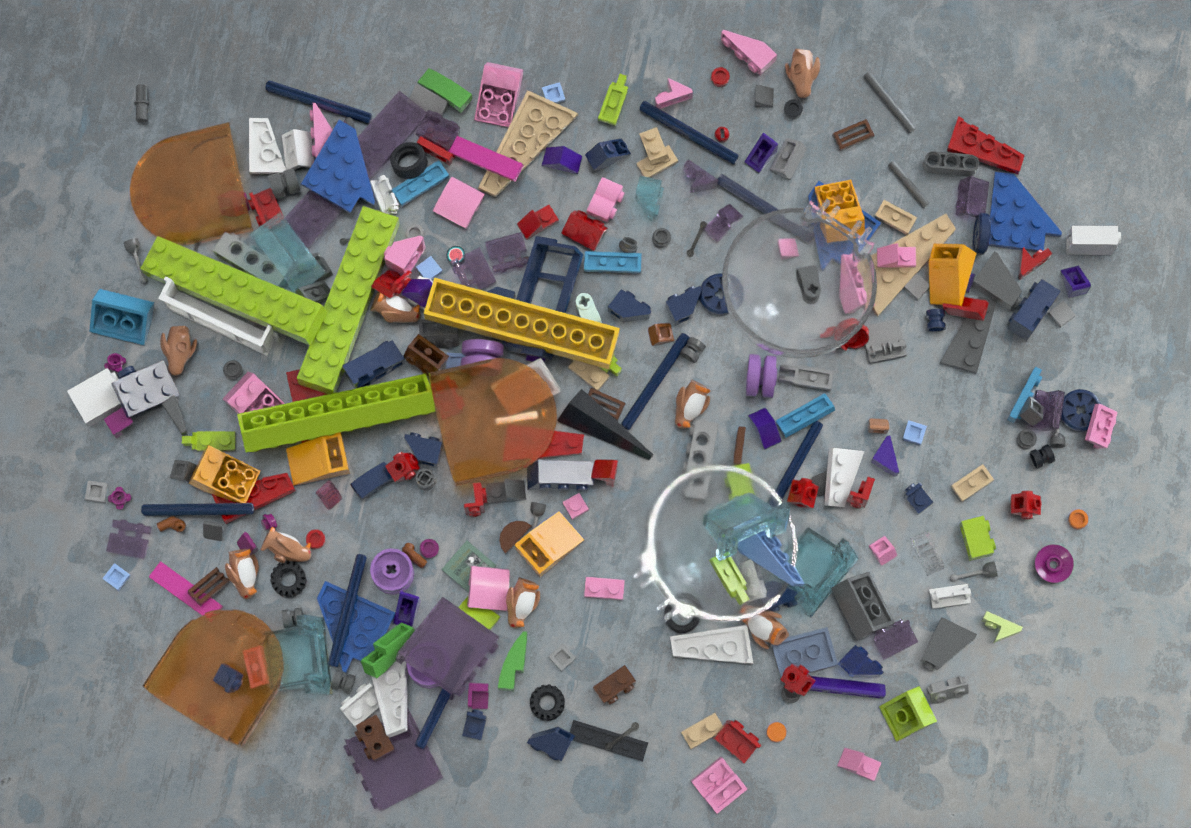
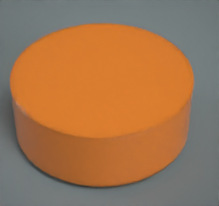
M1080 509L1072 511L1068 517L1069 525L1077 530L1084 528L1088 523L1087 513Z
M774 722L767 728V737L772 742H781L786 737L787 731L782 723Z

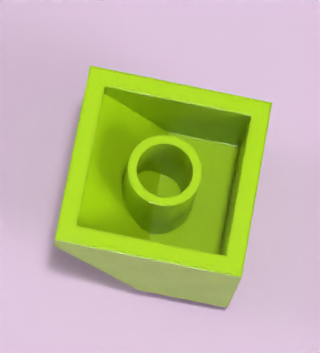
M920 686L908 690L879 706L896 742L937 722Z

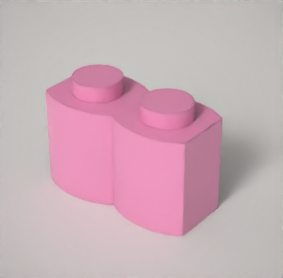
M602 177L587 208V214L607 223L609 219L613 220L617 212L615 206L617 202H622L625 195L623 186Z

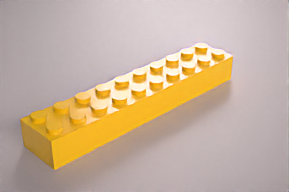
M434 278L424 311V318L426 320L518 345L544 349L547 353L605 369H610L620 334V328L438 278Z

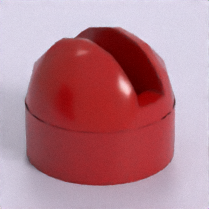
M722 126L718 127L714 134L715 139L720 143L726 142L730 135L729 130ZM720 130H724V138H721Z

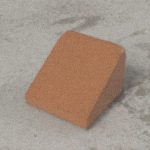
M869 419V433H888L889 422L887 419Z

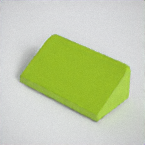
M467 596L457 610L490 633L501 616L490 609L468 607Z

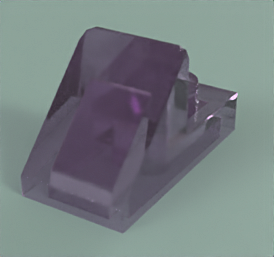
M689 159L685 162L683 167L685 175L690 179H696L690 187V193L716 189L718 187V179Z
M728 204L717 212V216L704 228V231L718 243L743 218V215L731 204Z

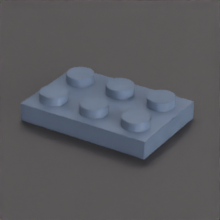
M828 627L787 637L780 645L771 644L780 678L783 676L784 670L791 664L796 666L801 664L810 671L809 673L838 666Z

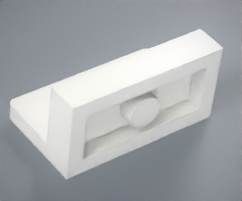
M293 129L283 134L282 142L286 170L291 168L296 170L300 167L311 168L315 161L312 156L311 132Z

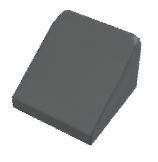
M756 85L754 106L773 107L774 88Z
M1029 396L1020 413V417L1031 426H1034L1043 420L1044 406Z
M175 460L170 478L189 483L197 465L189 461Z
M827 471L811 478L812 483L819 486L818 497L825 495Z
M205 520L203 522V537L216 541L223 540L225 531L223 524Z

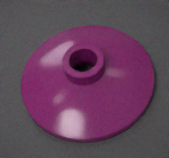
M1047 545L1036 555V572L1047 582H1062L1073 571V557L1063 546ZM1050 562H1055L1056 568H1051Z

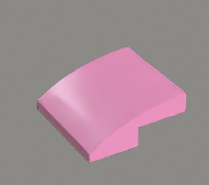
M451 177L433 211L467 228L485 194Z
M471 566L467 606L506 611V595L509 589L510 570Z
M723 757L718 758L691 780V783L716 814L747 790L746 786L732 771Z

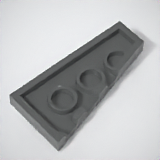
M978 296L977 299L986 300L989 303L984 321L965 318L939 364L974 374L977 373L997 301Z

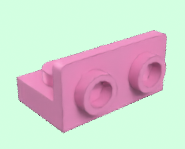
M1095 404L1085 437L1086 441L1094 444V448H1108L1112 430L1116 424L1117 412L1101 404Z

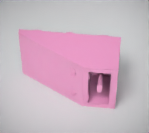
M489 62L484 65L474 120L505 127L510 126L520 92L523 69Z
M249 371L222 399L237 414L285 404L254 373Z

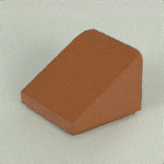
M671 323L654 324L648 328L652 346L674 342Z

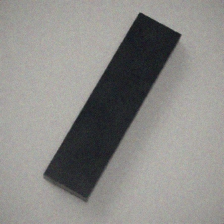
M573 720L570 733L575 735L573 740L575 742L643 762L648 742Z

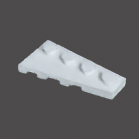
M747 625L670 637L673 657L753 664Z
M406 653L401 654L378 678L372 677L385 732L389 738L407 731L408 656Z

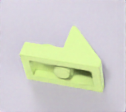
M986 611L982 618V622H985L986 627L994 630L996 628L999 629L993 643L1019 634L1023 628Z

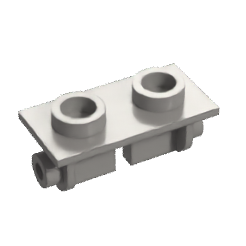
M961 676L948 679V686L946 687L944 681L930 684L927 687V691L930 694L931 704L936 702L942 703L947 699L960 698L965 694H969V684L966 682L965 677L961 678Z

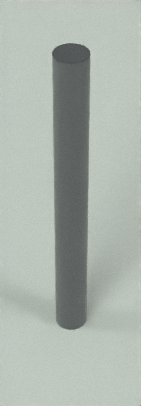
M867 72L864 75L865 79L909 133L913 132L916 129L873 75Z

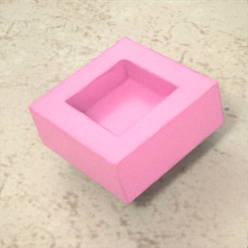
M580 493L563 501V505L572 520L589 511Z

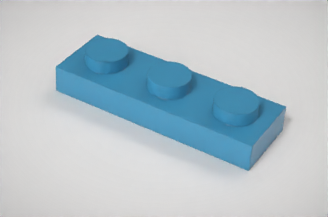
M438 160L428 166L418 177L407 179L391 191L403 207L449 178V174Z
M585 251L584 272L641 274L642 253Z
M1035 366L1007 419L1008 421L1014 423L1016 419H1021L1022 407L1029 396L1032 397L1034 394L1031 392L1033 386L1038 387L1042 376H1040L1042 370Z
M824 393L777 419L776 425L785 438L832 413L835 411V406Z

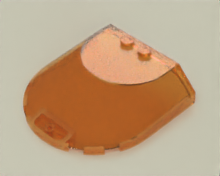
M229 122L161 140L148 149L137 163L130 183L131 204L140 223L154 236H159L176 244L186 245L219 239L225 232L228 234H241L253 231Z
M493 358L429 373L435 412L447 464L455 486L494 478L527 468L544 454L550 445L557 422L556 403L547 383L531 367L511 359Z
M235 609L233 611L213 610L206 612L205 615L195 620L192 619L177 633L144 682L143 688L162 703L228 743L243 748L280 688L284 671L283 653L273 631L256 616ZM223 663L243 674L242 684L235 692L227 693L224 691V687L213 681L219 667Z

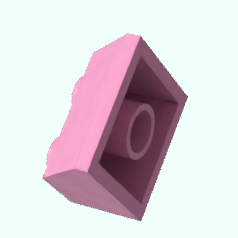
M417 236L394 242L392 246H388L384 252L387 269L398 272L400 276L409 270L412 271L426 248L424 237Z

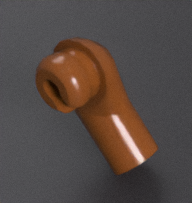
M174 516L156 523L160 532L168 528L182 532L186 527L183 520Z
M406 543L402 547V552L413 563L423 568L427 560L414 551L415 547L412 543Z

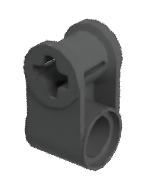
M817 266L796 268V278L803 301L807 304H815L821 293Z

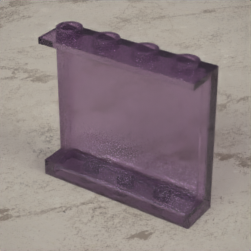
M442 597L398 651L395 661L401 665L406 661L451 693L450 700L453 701L456 696L460 697L466 689L465 684L467 682L471 683L477 675L476 670L479 667L482 669L488 661L487 656L489 654L493 655L499 647L497 644L499 636Z
M408 707L407 731L389 738L395 749L394 753L374 762L372 758H367L363 750L367 747L364 741L359 742L357 736L345 739L346 745L343 746L348 757L353 756L355 762L352 765L357 774H362L364 780L361 783L366 792L370 790L373 796L370 798L374 809L379 808L380 812L444 779L427 744L424 749H419L415 746L420 730Z

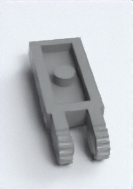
M780 365V370L795 372L794 377L779 376V382L831 391L834 371L801 365Z

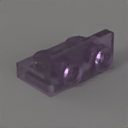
M428 110L426 118L416 131V136H421L449 152L456 137L460 135V126L454 121L443 118L439 113Z
M972 176L960 180L958 200L956 202L957 216L969 215L976 218L979 213H986L988 181Z
M1060 390L1051 392L1035 391L1034 399L1044 406L1043 420L1031 427L1042 431L1059 429L1065 392Z
M901 619L892 624L893 628L889 630L883 628L875 633L876 636L873 638V642L883 661L918 643L909 625V620L904 622Z

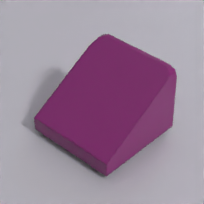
M244 532L238 539L237 545L240 549H250V555L258 551V548L249 534Z

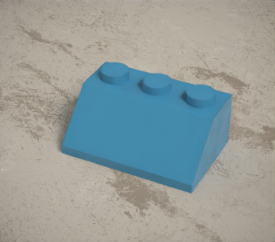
M99 289L92 299L89 332L145 345L153 319L154 302Z

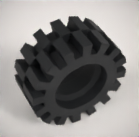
M285 561L282 564L278 563V566L272 569L273 573L270 575L272 587L282 597H295L296 594H300L301 590L305 588L307 580L305 572L299 564L293 561ZM291 572L295 575L296 581L292 586H284L281 583V577L284 573Z
M551 684L541 685L531 694L529 701L531 711L540 720H555L564 711L565 698L561 690L556 686H551ZM545 695L552 696L555 700V705L550 710H544L540 706V699Z

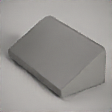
M419 84L415 85L407 101L408 104L440 121L449 107L448 101Z
M786 138L770 171L790 180L806 151L805 145L800 141Z

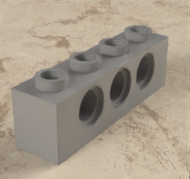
M225 232L213 249L215 256L240 271L283 288L290 277L288 266L282 262H274L269 254L265 252L261 254L256 251L257 248L249 242L247 244L240 241L241 238L234 233L228 234ZM236 248L242 249L238 255L232 254ZM251 258L258 259L255 264H248ZM266 268H273L271 274L264 273Z
M696 419L695 425L691 424L689 436H693L692 443H688L686 449L689 460L688 462L684 461L682 473H686L685 480H681L679 487L683 498L705 501L719 423ZM698 438H705L707 443L701 446L696 440ZM700 456L704 461L701 464H696L693 458ZM691 475H698L700 481L697 483L690 480Z

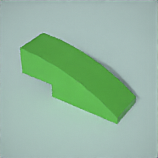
M430 68L427 69L417 82L422 87L448 101V104L460 113L473 99L472 94L463 87Z
M401 622L373 643L375 650L360 660L364 672L378 678L387 671L406 648L415 632L414 628Z
M525 631L517 638L507 654L500 673L498 690L514 692L516 672L524 673L528 636Z

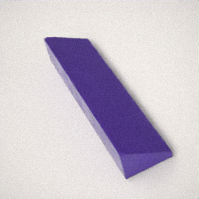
M811 676L816 681L809 691L883 699L886 696L885 684Z

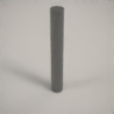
M892 161L889 163L888 166L924 208L930 204L896 162Z

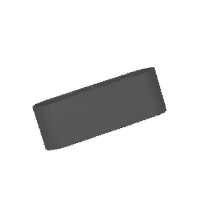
M936 151L927 153L923 161V168L928 173L967 177L973 176L979 166V160L974 155ZM933 159L937 164L930 165L927 160ZM953 161L955 166L949 167L946 162ZM972 163L974 168L969 169L965 164Z

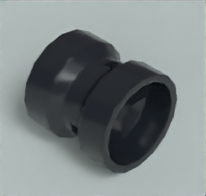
M1048 444L1042 446L1039 450L1034 449L1029 452L1031 461L1036 469L1043 467L1046 463L1051 464L1055 462L1054 453Z

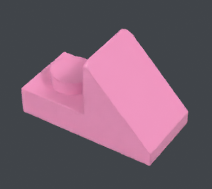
M668 78L667 85L670 92L658 94L655 97V106L662 109L692 99L693 91L691 88Z
M898 243L877 248V267H916V247H898Z
M844 748L837 766L874 782L881 762L865 756V753Z

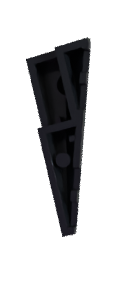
M583 389L568 403L557 419L561 424L563 423L615 447H620L632 454L644 457L646 460H650L654 455Z

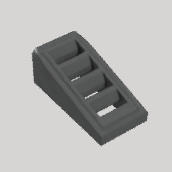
M173 395L163 401L162 405L181 435L188 436L178 400Z

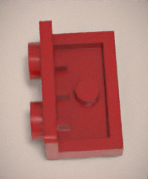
M581 210L573 211L570 213L561 233L595 251L608 228L604 226L602 221L587 217L588 214Z
M473 483L475 503L464 504V510L466 515L478 517L481 516V513H485L484 503H487L486 488H482L481 483Z

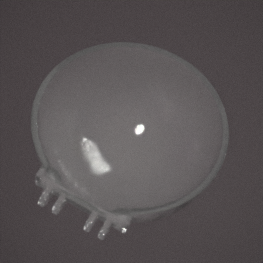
M828 199L824 201L820 208L810 201L806 208L781 209L762 215L748 224L736 236L725 257L722 271V291L729 315L740 332L748 340L774 355L804 359L830 353L843 346L860 331L874 306L877 293V276L870 252L875 243L866 240L872 228H866L860 236L856 232L860 229L863 222L858 220L854 227L850 229L834 218L840 210L839 206L834 207L830 214L824 212L831 202ZM816 265L819 273L821 293L815 304H807L802 299L796 278V268Z
M709 465L696 468L681 475L658 497L647 519L644 534V552L636 557L642 568L635 572L633 576L638 578L646 571L650 577L640 584L642 589L651 582H654L666 599L656 607L657 610H663L668 604L673 608L672 611L663 617L665 621L676 614L682 622L689 620L691 617L712 622L740 621L767 610L785 592L789 584L759 565L762 574L759 580L764 581L767 591L766 597L751 602L748 600L739 605L734 597L731 598L709 562L711 558L728 550L741 573L739 564L751 559L742 555L737 550L738 546L734 543V540L748 525L768 526L782 544L780 547L781 551L788 554V563L796 567L798 546L792 517L779 495L762 479L740 468L725 465Z

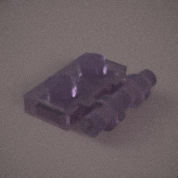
M522 232L485 242L490 261L498 259L499 264L492 266L493 273L500 271L504 273L508 269L515 267L522 268L523 265L528 263V256L523 258L520 256V253L527 251ZM514 255L515 260L504 262V257Z
M480 247L462 255L465 263L461 265L458 258L451 261L454 267L452 270L454 274H457L461 282L460 285L471 287V285L476 283L480 290L496 282ZM467 268L473 277L470 280L467 279L463 271Z
M123 519L121 521L113 520L112 527L119 528L118 534L110 532L106 552L145 560L149 540L142 539L143 533L150 534L152 527L145 526L144 523H129ZM126 530L135 531V537L125 535Z

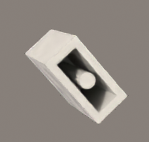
M1071 226L1066 235V255H1112L1115 249L1118 248V244L1121 243V232H1118V226Z
M108 368L67 391L88 427L122 408L111 385L112 382L119 379L115 372L111 373Z

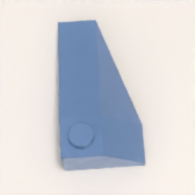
M748 525L734 540V543L738 546L737 550L742 555L748 557L791 586L802 587L805 584L796 568L788 563V554L781 551V542L768 526Z

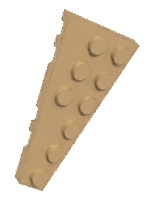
M527 90L497 153L524 165L521 170L522 172L578 116V113ZM487 170L478 189L496 197L512 181Z
M947 214L892 243H898V247H916V267H877V252L860 261L861 269L867 279L868 288L873 295L875 306L872 309L877 317L899 292L904 289V286L929 261L933 244H944L955 232L956 228Z

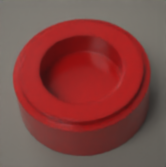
M718 67L712 71L711 81L715 86L724 87L728 84L730 74L727 69Z
M314 529L306 535V543L311 544V549L317 550L325 545L326 538L322 531Z

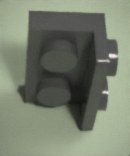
M419 319V335L437 348L459 346L458 328L426 319Z

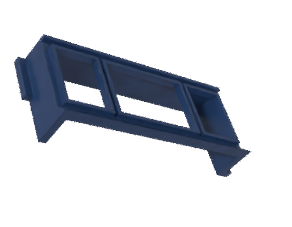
M536 236L516 300L531 304L539 278L562 282L564 285L556 311L566 313L584 254L576 246L557 243L556 239ZM547 252L572 256L566 276L541 272ZM507 341L502 343L509 352L542 357L551 360L553 354L547 353L544 349L518 345Z

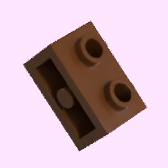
M419 334L408 345L403 355L409 364L416 366L423 374L426 373V376L432 379L443 369L449 358L447 354Z
M624 665L593 686V691L603 706L606 704L611 705L619 699L618 696L623 692L627 694L635 688L636 680L626 665Z
M377 715L355 725L357 731L354 733L359 742L364 741L367 748L363 750L368 759L372 758L374 762H377L395 752Z

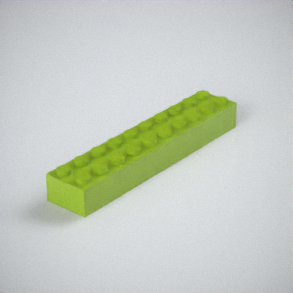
M365 206L362 207L324 306L327 314L311 346L309 345L297 377L299 385L326 394L337 392L344 373L342 365L348 363L375 289L371 286L374 280L381 276L385 265L384 252L388 246H392L400 225L398 217Z
M159 236L154 241L140 268L151 279L166 284L164 281L166 276L172 279L177 289L262 326L267 327L270 325L274 331L310 346L327 314L323 305Z
M425 373L237 414L245 453L257 452L265 448H276L284 444H294L307 439L313 440L320 436H331L343 431L350 432L357 428H368L380 423H390L394 420L409 419L417 415H428L431 412H435L432 390Z

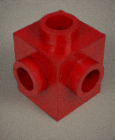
M403 452L394 455V460L385 466L394 482L408 481L416 476L415 472L421 469L417 458L413 454Z
M808 478L792 480L787 502L799 508L813 509L819 486L813 484L812 480Z
M1021 491L1018 494H1011V514L1019 515L1021 519H1033V516L1041 515V496L1033 494V491Z
M794 664L788 666L780 679L785 683L784 687L791 693L796 692L802 696L807 694L816 681L808 674L810 671L801 664L799 666Z

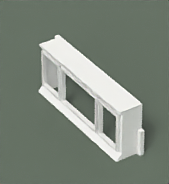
M165 276L164 281L166 284L158 299L164 301L166 309L266 356L274 342H279L280 338L274 332L272 326L268 325L265 331L178 291L173 280Z

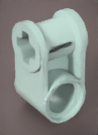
M587 293L579 294L576 298V309L579 317L602 323L592 297ZM581 300L587 302L586 307H584V305L581 304Z

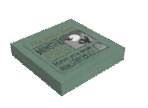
M466 541L446 563L442 571L469 593L470 586L468 583L471 566L495 568L496 564L469 541Z

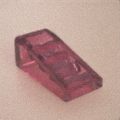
M330 480L316 491L319 501L328 510H331L342 500L341 494Z

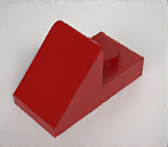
M549 204L536 212L531 210L517 223V226L525 239L528 240L558 223L559 219Z
M1024 247L1022 248L1018 271L1019 280L1050 259L1053 253L1049 248L1044 251L1038 250L1032 257Z
M595 460L591 477L606 481V485L613 487L618 460Z

